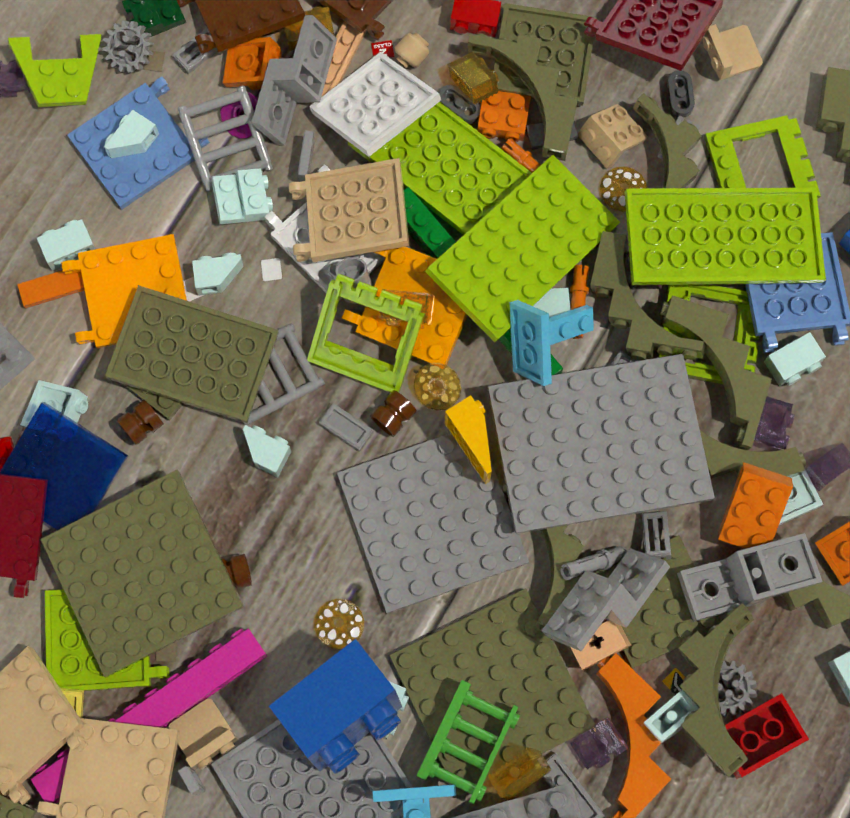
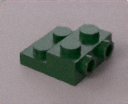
M177 0L121 1L126 13H131L134 18L130 22H138V26H145L144 33H151L152 36L186 23Z

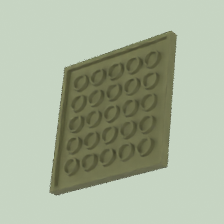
M178 470L41 539L104 677H109L244 607Z
M526 588L389 655L431 743L461 680L471 684L469 691L473 692L472 695L509 713L513 705L518 707L516 711L520 715L514 729L509 727L484 783L596 727L553 640L534 627L540 615ZM462 705L458 712L462 716L461 719L498 737L505 722L470 705H467V707ZM451 728L447 736L451 740L450 743L487 761L494 748L493 745L458 728L456 730ZM447 752L445 754L439 753L438 758L445 770L477 785L483 770ZM456 787L457 796L466 792Z

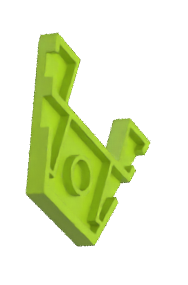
M101 34L79 36L81 58L47 60L32 59L30 37L8 38L9 48L12 50L16 62L26 78L25 81L38 107L86 105L101 42Z

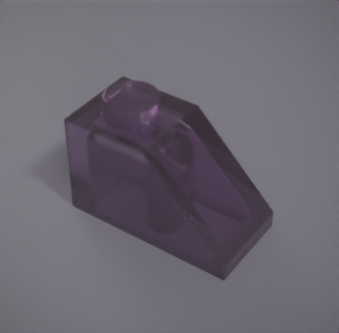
M841 443L805 469L818 491L850 469V451Z

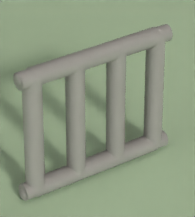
M240 86L236 92L188 108L186 106L178 107L180 118L206 191L213 189L211 181L213 176L210 175L207 162L255 146L261 160L214 176L234 175L238 170L260 168L265 171L273 170L262 133L251 124L254 110L245 86ZM241 101L244 115L195 131L190 117ZM245 124L249 125L252 138L203 154L198 140Z
M292 323L278 329L279 334L276 341L285 337L309 382L296 389L273 348L270 362L287 394L274 400L264 380H262L259 393L266 405L251 411L248 423H244V425L274 412L325 384L321 377H317L310 362L307 361V357L293 333L295 329Z

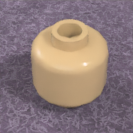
M416 32L414 34H405L395 46V52L398 55L396 60L405 68L409 65L413 68L419 67L429 55V49L427 48L429 43Z

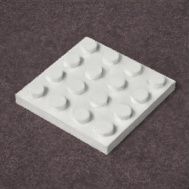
M380 52L322 96L320 102H315L309 107L312 114L369 157L440 102L441 97L437 91Z

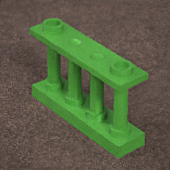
M461 680L416 777L426 781L428 776L431 778L435 776L447 783L455 784L456 787L472 794L469 803L474 804L475 800L481 802L487 789L483 785L509 727L515 728L520 715L516 713L518 707L513 705L509 713L472 695L473 692L469 691L471 684ZM467 705H470L505 722L499 737L461 719L462 716L458 714L461 706L467 707ZM458 728L493 745L494 748L488 761L450 743L451 740L447 738L450 729L456 730ZM447 752L483 770L477 785L439 767V763L435 762L439 753L445 754Z

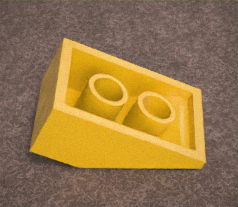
M470 395L445 411V425L484 483L487 484L490 482L492 469L484 415L486 411L479 400L474 401Z

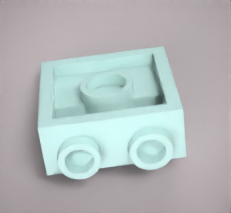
M261 168L238 170L234 175L212 177L211 181L219 224L266 220L264 217L270 213L269 211H272L273 204L271 197H266L265 189H268L267 175H262Z
M39 380L20 425L24 428L30 427L41 433L70 442L71 437L76 436L79 431L78 420L80 415L84 414L88 409V396L77 389Z

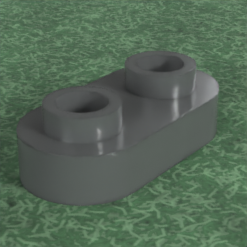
M677 70L671 73L667 82L670 110L677 117H687L692 113L695 105L692 79L687 72ZM675 83H681L683 87H677ZM678 105H684L685 109H680Z
M446 85L440 89V102L468 124H473L479 119L481 108L477 101L454 85ZM451 98L454 101L448 102L446 99ZM469 110L472 112V115H466L464 112Z

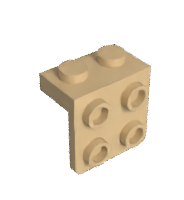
M715 24L709 27L702 38L703 46L708 51L712 67L716 71L719 80L757 69L763 63L750 30L746 25L719 33Z
M618 104L591 115L577 133L578 137L606 169L612 167L624 151L647 139L643 129Z
M209 698L174 720L168 727L169 729L180 731L178 745L187 757L186 761L192 769L199 768L202 770L213 762L212 758L218 753L222 755L235 747L233 743L238 740L214 701Z

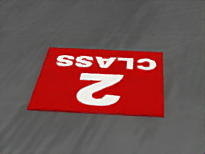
M392 40L371 43L373 57L380 52L389 58L395 57Z

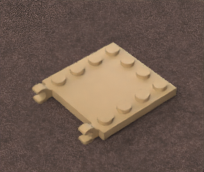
M399 158L305 175V181L289 183V192L292 193L293 200L302 199L305 195L307 197L310 243L293 245V253L296 255L298 262L306 261L310 257L313 262L409 246L402 169Z
M29 646L0 671V791L3 795L9 796L14 803L20 801L22 805L31 798L22 783L66 742L72 750L77 748L79 752L88 746V742L79 732L85 725L35 650Z
M80 718L85 726L79 732L88 742V746L81 752L77 748L75 750L70 748L59 804L39 801L37 812L42 815L56 816V818H164L180 731Z

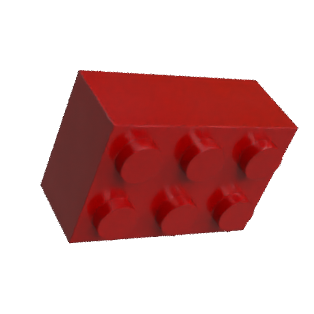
M782 693L725 724L728 734L748 759L733 773L736 779L748 775L809 740Z

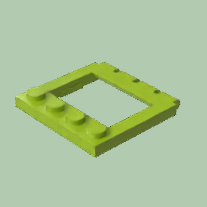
M788 115L706 133L704 138L719 188H746L733 142L740 140L742 142L778 132L795 188H816L817 199L820 198L821 194L817 181L808 182V180L815 178L810 159L801 160L808 156L802 137L794 138L802 134L797 118L789 119Z
M338 273L336 280L332 279L329 283L307 361L385 391L392 392L395 390L400 392L425 316L421 312L422 304L405 299L404 304L400 305L401 296L382 290L380 297L376 296L378 292L377 287L360 281L357 287L354 288L355 279ZM340 297L408 322L405 334L402 335L397 349L395 365L327 341Z
M711 284L668 285L667 303L673 295L688 301L691 300V296L738 305L734 341L750 346L744 369L755 373V366L748 365L747 363H756L758 343L751 342L750 340H759V336H755L747 291ZM662 325V328L677 337L685 338V336ZM658 353V358L667 357ZM685 362L688 378L723 384L714 366Z

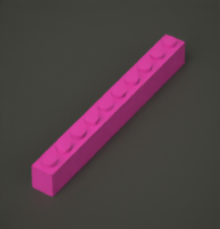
M249 628L245 631L240 629L230 636L231 641L224 646L222 643L216 645L209 651L210 655L203 660L200 658L196 659L187 666L188 671L182 675L177 673L166 680L167 685L160 690L157 688L151 690L144 696L146 700L139 705L133 703L122 711L124 715L116 721L114 718L108 721L166 728L174 720L205 699H208L268 656ZM70 748L57 756L58 761L51 766L45 764L36 770V776L31 779L44 802L57 804L60 801Z

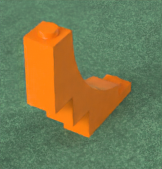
M615 653L612 657L608 656L598 663L597 666L600 670L596 673L613 695L623 717L627 734L628 751L625 776L615 799L625 811L623 813L620 810L617 811L612 818H636L671 780L649 757L661 743L643 724L647 720L644 714L661 696Z

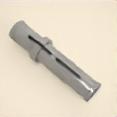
M623 546L610 550H599L595 555L563 564L562 568H560L561 575L565 580H570L583 575L586 570L593 572L598 569H609L613 564L620 563L627 551Z

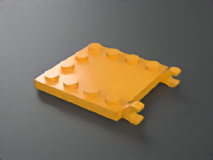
M174 234L79 252V260L61 262L65 275L76 272L82 273L92 331L75 333L76 342L79 345L95 342L96 348H102L117 344L138 285L187 301Z
M408 247L373 252L386 257L374 287L378 288L376 296L380 297L382 290L401 296L400 305L404 304L405 299L422 304L421 312L425 316L412 356L445 369L467 314L425 272L437 259ZM365 307L362 316L346 309L342 316V319L358 325L355 332L398 349L401 337L405 334L408 324L406 321L369 307Z

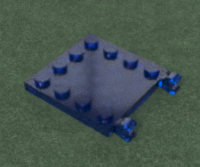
M41 402L0 470V474L48 480L43 521L56 530H60L96 511L129 456L46 402Z

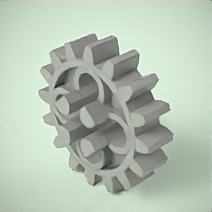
M124 20L121 25L118 23L113 24L115 30L108 29L107 33L110 37L103 38V41L108 44L102 49L109 53L105 59L113 60L111 67H119L121 72H126L127 70L130 73H134L135 68L142 70V63H150L147 56L154 54L152 51H149V47L154 46V43L148 42V39L152 36L151 33H144L146 27L138 26V22L134 21L129 23V21ZM137 37L140 38V43H139L138 45H129V44H128V42H129V43H136V42L138 41V38H137ZM119 48H128L129 51L121 50L118 54L120 56H117V50ZM133 53H135L136 59L134 61L132 60V58L134 57Z
M723 661L719 679L724 682L725 687L731 688L733 686L737 695L743 693L744 696L741 699L735 698L731 690L728 689L725 692L722 684L719 683L718 698H724L726 695L725 701L719 702L722 717H726L727 712H731L734 718L738 710L745 714L744 706H753L750 697H757L756 691L753 690L757 687V683L752 680V672L745 673L746 667L743 664L737 668L735 661H732L730 666H727L725 661ZM734 676L741 677L739 681L737 679L732 682V678Z

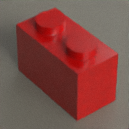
M454 0L450 30H455L460 34L473 33L496 37L502 2L496 0Z

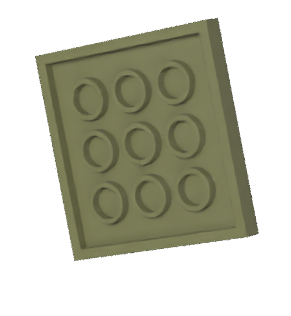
M505 3L499 39L506 38L517 43L518 34H532L537 38H541L537 65L549 64L560 69L555 95H569L573 99H578L577 105L583 106L594 37L584 34L587 28L584 22L588 17L593 16ZM495 60L490 90L527 95L535 99L519 76L504 64Z
M680 535L670 539L671 559L661 558L668 563L670 568L627 628L622 626L631 646L622 651L632 669L679 648L686 637L693 635L697 631L703 637L706 636L711 627L721 623L719 615L693 622L677 573L695 566ZM665 542L660 543V551L665 550ZM655 546L651 547L650 551H655ZM619 563L613 564L609 569L600 570L595 573L609 578Z

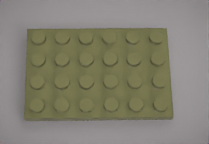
M138 285L105 377L248 423L279 330Z

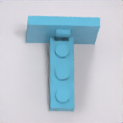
M519 300L510 302L513 372L542 386L552 384L550 345L593 331V307L585 305L549 317V313Z
M453 784L373 791V802L402 800L404 818H431L430 798L455 796L456 786Z

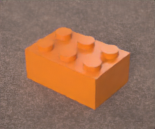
M743 462L718 530V540L745 549L773 542L793 489L792 478Z

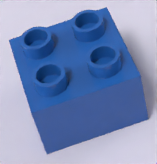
M354 639L274 701L269 707L311 763L319 771L328 766L336 774L349 766L359 756V752L354 745L367 734L371 733L376 741L392 732L401 723L400 718L397 716V711L402 708V704L394 687L359 642Z

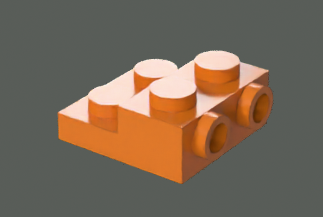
M271 37L255 38L227 50L223 84L226 87L248 86L252 90L261 89L269 59H281L282 51L280 46Z
M485 87L477 131L488 139L498 137L505 138V140L512 138L515 142L524 141L531 96L495 91Z
M850 522L815 542L842 586L850 582Z

